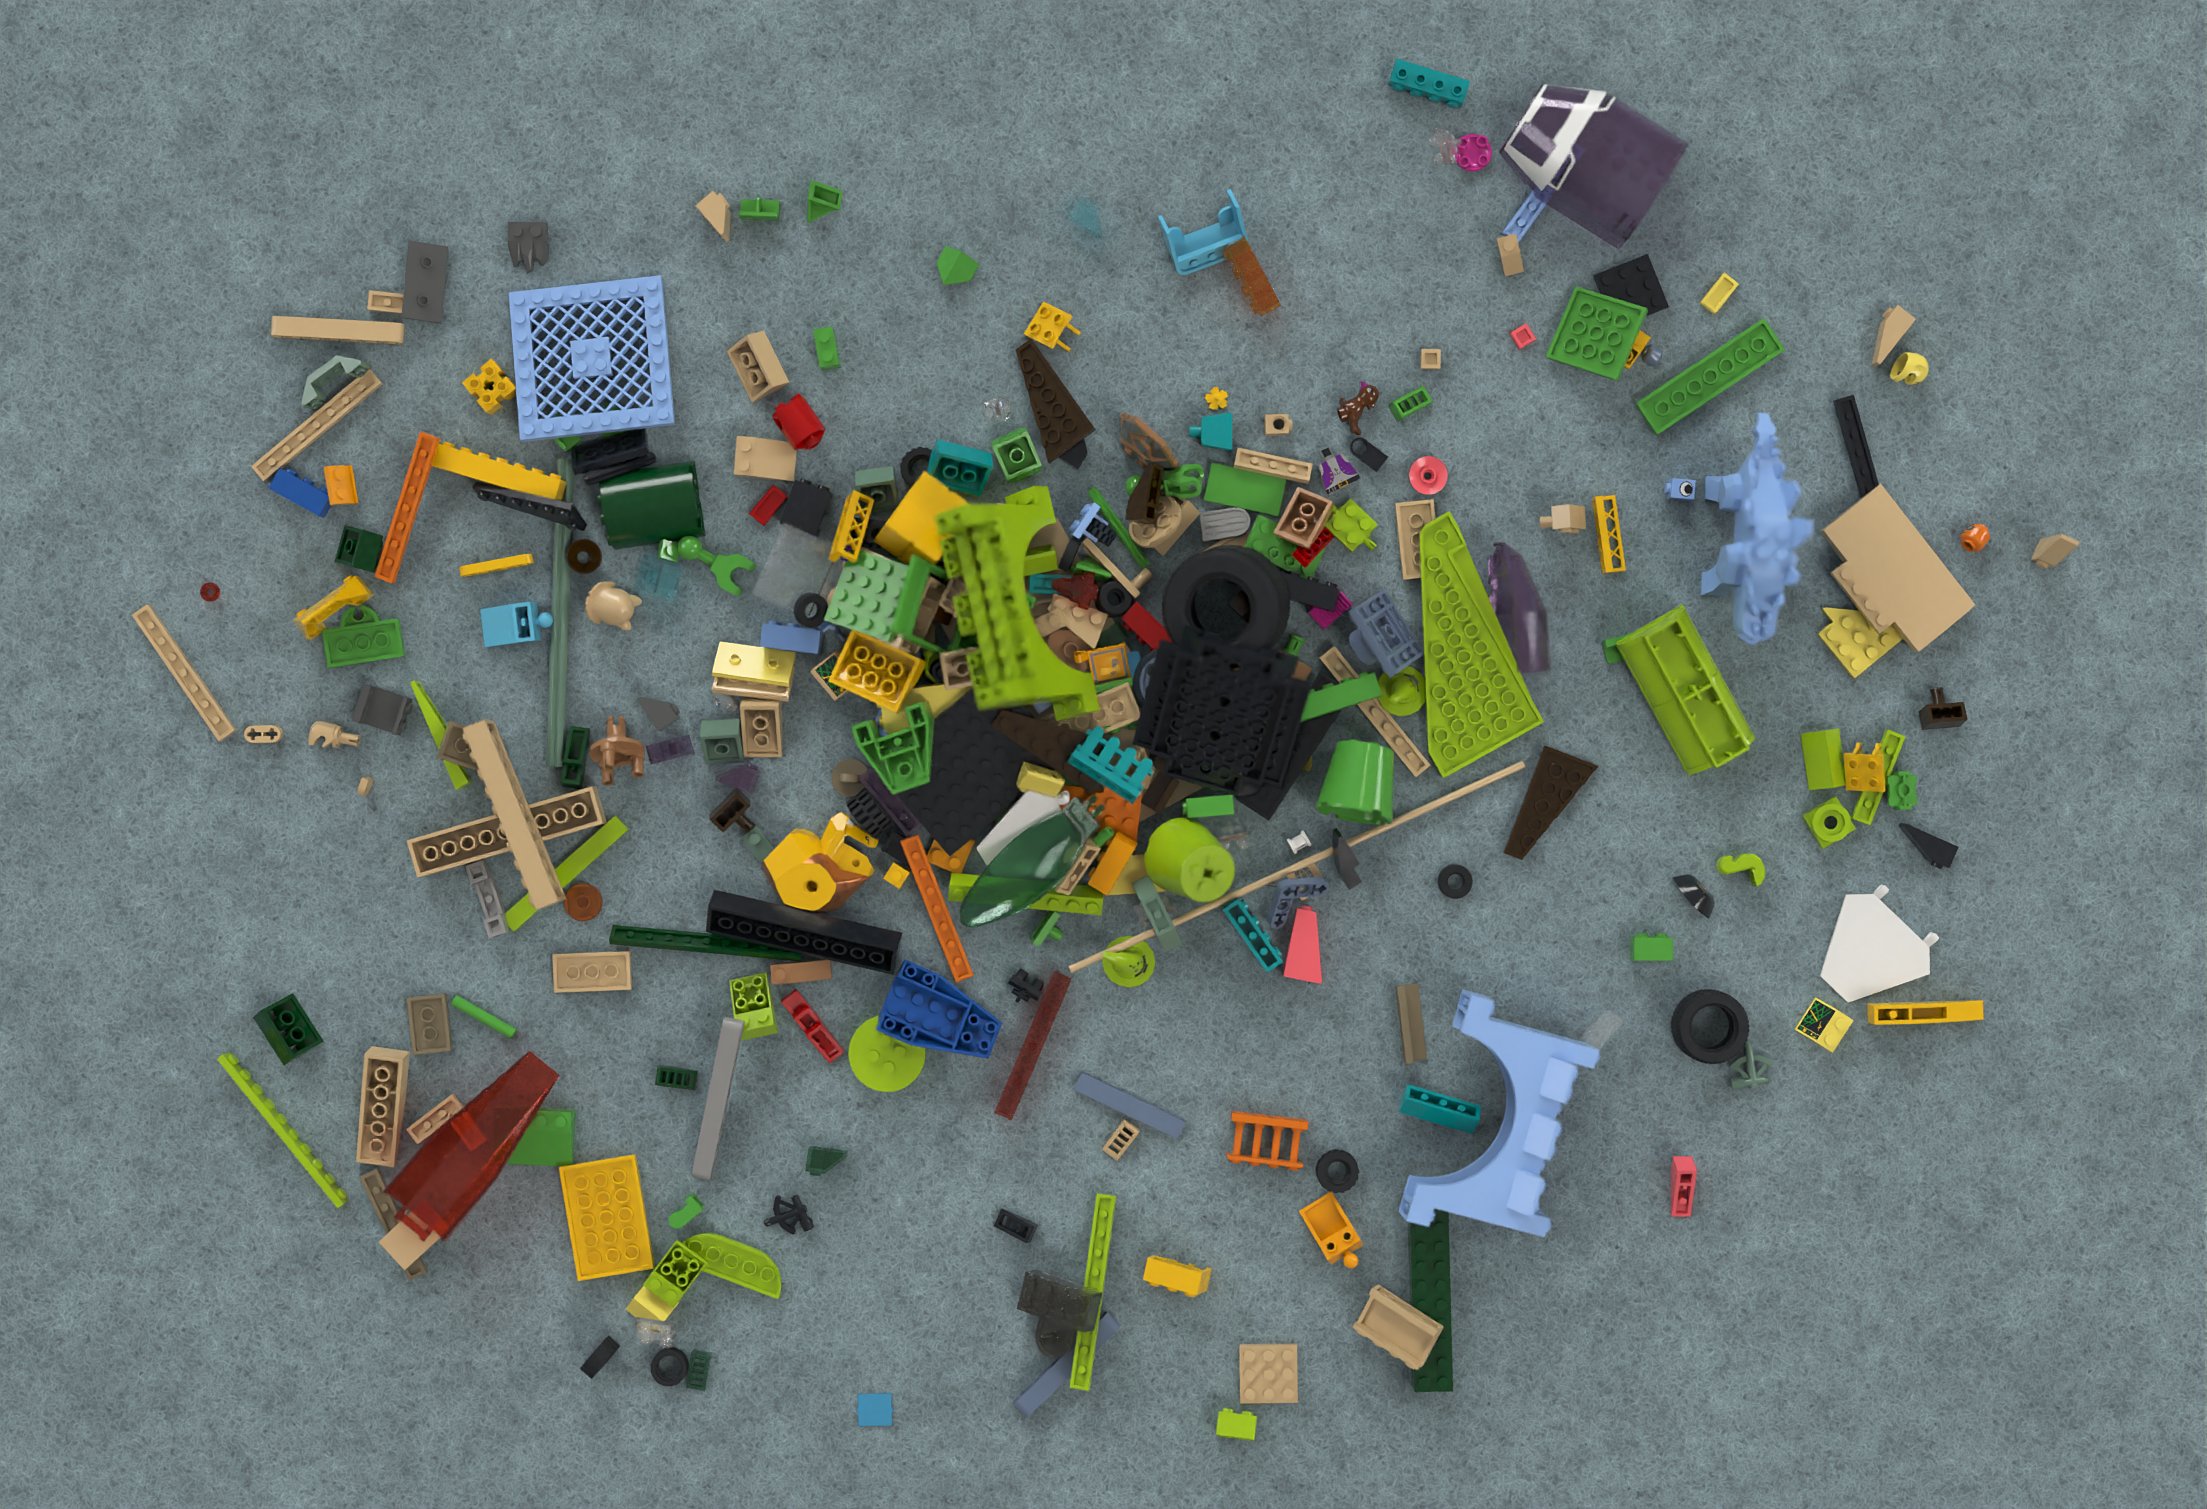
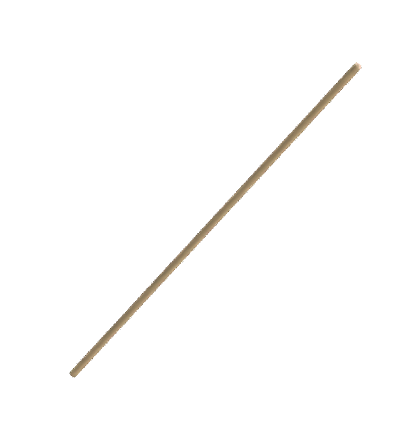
M1520 761L1393 819L1391 824L1383 823L1346 840L1349 847L1354 846L1525 768V764L1523 761ZM1333 847L1180 915L1171 921L1175 927L1333 855ZM1154 928L1068 967L1071 973L1104 959L1102 958L1104 951L1117 953L1157 934Z

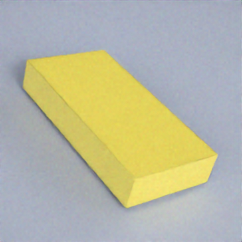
M1724 272L1700 301V304L1715 315L1739 283Z

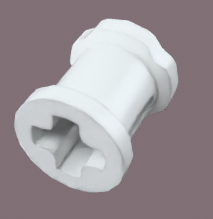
M1303 830L1296 837L1287 839L1294 854L1305 846H1311Z

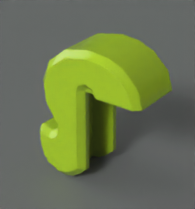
M1741 853L1734 859L1732 856L1724 855L1716 862V869L1726 875L1748 869L1751 883L1754 887L1761 885L1765 879L1764 864L1755 854Z

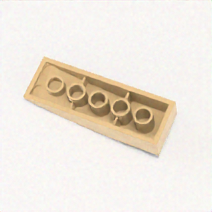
M371 1046L364 1054L356 1162L395 1167L406 1100L410 1051Z

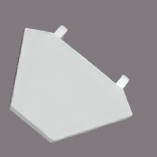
M1028 789L977 846L978 852L994 877L1015 879L1058 878L1065 847L1070 838L1075 834L1074 829L1060 805L1069 803L1070 795L1068 791H1062L1054 797Z
M1880 885L1873 894H1845L1820 977L1848 1003L1930 974L1929 947L1938 941V935L1930 932L1924 940L1919 938L1880 900L1889 892L1885 885Z

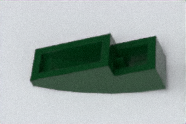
M570 726L560 780L562 787L582 789L589 745V728Z

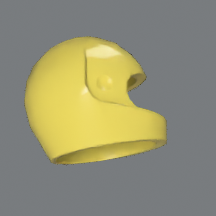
M1905 352L1895 361L1890 372V378L1894 382L1904 379L1907 385L1921 383L1928 375V362L1920 354Z

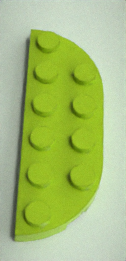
M716 1233L696 1234L682 1242V1244L708 1262L702 1271L779 1299L782 1289L781 1275L776 1263L765 1252Z

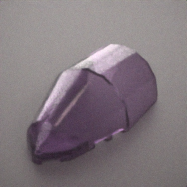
M1496 542L1493 544L1494 547L1496 546V549L1489 558L1488 584H1492V593L1488 595V598L1517 663V671L1521 674L1550 671L1552 667L1548 618L1545 606L1523 556L1506 543Z

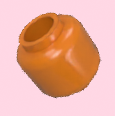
M1975 523L1970 524L1960 536L1961 545L1968 552L1981 551L1990 540L1988 528L1982 524Z

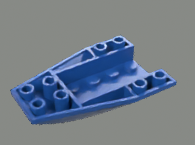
M904 960L891 984L878 1016L876 1031L911 1046L988 1059L1002 1022L941 975L908 960Z

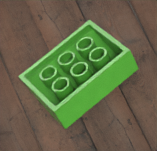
M498 1106L494 1108L493 1131L496 1163L542 1166L572 1165L574 1159L576 1109Z

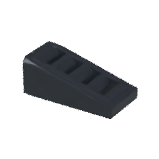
M1001 1209L994 1227L1025 1243H1029L1038 1225L1005 1209ZM1005 1216H1007L1008 1220L1005 1226L1001 1225ZM1013 1219L1015 1220V1223L1012 1229H1010L1009 1226ZM1019 1223H1021V1224H1022V1227H1021L1020 1231L1017 1232V1231H1016V1230H1017V1227H1018ZM1026 1227H1028L1029 1230L1027 1232V1235L1025 1236L1023 1235Z

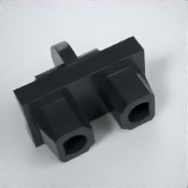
M1020 969L1010 978L1008 984L1014 987L1011 993L1017 996L1015 1000L1017 1003L1021 999L1028 1002L1030 997L1037 1001L1043 993L1041 990L1044 982L1035 978L1031 985L1026 983L1025 980L1029 974L1023 969Z

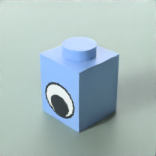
M1670 479L1665 484L1664 489L1667 499L1694 500L1696 480Z

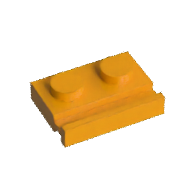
M352 465L324 467L330 505L359 503Z

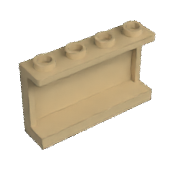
M1379 1284L1371 1289L1369 1293L1370 1298L1358 1321L1354 1323L1353 1328L1359 1335L1371 1339L1374 1345L1389 1351V1354L1394 1358L1403 1360L1409 1368L1418 1370L1427 1360L1444 1326Z

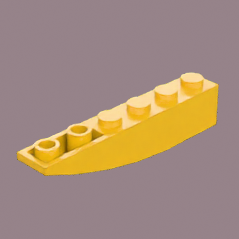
M1983 1000L1867 1003V1022L1874 1025L1984 1020Z

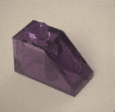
M747 763L746 766L740 765L716 776L715 780L754 793L762 771L757 770L758 766Z

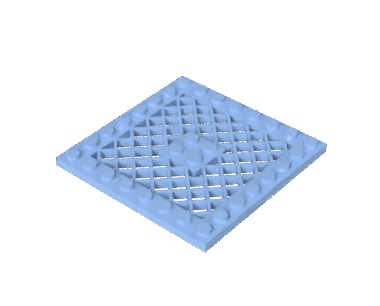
M661 275L509 292L521 442L675 425L664 291ZM629 300V301L626 303V305H624L622 302H620V301ZM635 301L641 305L636 313L629 309ZM610 302L607 307L601 304ZM616 303L622 307L617 315L610 311ZM582 305H590V306H589L588 309H586V308H584ZM597 306L603 309L598 317L592 314V311ZM563 307H571V309L566 311ZM578 308L584 311L579 319L573 316ZM545 309H552V311L548 314ZM561 310L565 315L560 321H557L553 317ZM644 311L646 321L640 317ZM541 312L546 318L539 324L534 319ZM626 312L633 316L627 323L621 320ZM607 314L614 318L608 326L602 322ZM588 316L595 320L589 328L583 324ZM569 318L576 322L570 330L564 326ZM550 320L557 324L551 332L544 328ZM636 320L643 324L638 331L631 327ZM617 322L624 326L618 334L612 330ZM532 323L537 326L534 332L532 330ZM598 324L605 328L599 336L593 332ZM581 326L586 331L579 338L574 332ZM562 328L567 333L560 340L555 335ZM543 330L548 335L540 342L536 337ZM630 330L634 336L629 341H626L623 335ZM645 330L647 331V339L642 336ZM609 332L615 336L611 342L609 337H605ZM590 334L595 337L593 339H586ZM572 336L576 340L570 341V348L565 343ZM553 338L558 344L553 350H550L546 345ZM638 338L645 342L639 350L633 346ZM619 340L626 344L620 352L613 348ZM533 341L539 344V346L535 350ZM562 346L568 350L563 358L556 354ZM631 348L636 354L629 360L624 354ZM647 348H648L649 358L643 354V352H644ZM545 349L549 354L542 361L537 356ZM611 351H613L617 355L613 360L611 356ZM640 356L646 360L641 368L634 364ZM553 357L560 361L554 369L548 365ZM570 357H572V366L567 363ZM622 358L627 364L622 370H619L615 365ZM535 359L541 363L537 368H535ZM563 365L570 369L564 377L558 373ZM631 366L638 371L632 379L626 375ZM649 366L650 376L644 372ZM544 367L551 371L545 379L538 375ZM614 369L618 372V375L612 381L608 376H613ZM556 375L561 381L553 387L549 382ZM572 375L574 380H578L574 385L568 381ZM641 375L648 379L642 387L636 383ZM536 377H537L540 381H542V383H541L538 387H537ZM622 377L629 381L623 389L617 385ZM590 378H597L594 383L588 380ZM603 379L610 383L604 391L597 387ZM584 381L590 385L585 393L578 389ZM565 383L571 387L566 395L559 391ZM547 385L552 391L545 398L540 392ZM633 385L639 389L634 397L627 393ZM650 385L652 389V395L646 391V389ZM615 387L620 393L615 399H612L608 393ZM594 390H597L601 395L594 402L589 396ZM575 392L582 396L576 404L570 400ZM643 393L649 397L644 405L637 401ZM556 394L563 398L557 406L551 402ZM624 395L630 399L625 407L618 403ZM538 396H539L541 399H543V402H542L539 406H538ZM606 397L611 403L604 410L599 404ZM585 400H588L592 405L585 412L580 406ZM566 402L573 406L567 414L561 410ZM547 404L554 408L548 416L541 412ZM634 404H636V405H638V406L640 407V408L630 409ZM615 406H617L618 408L621 409V410L611 411ZM596 408H598L601 411L598 413H592ZM577 410L582 413L580 415H573ZM558 412L563 415L562 417H554Z

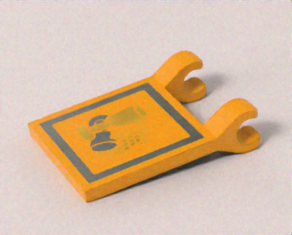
M1124 643L1073 653L1076 663L1089 661L1094 686L1131 678Z

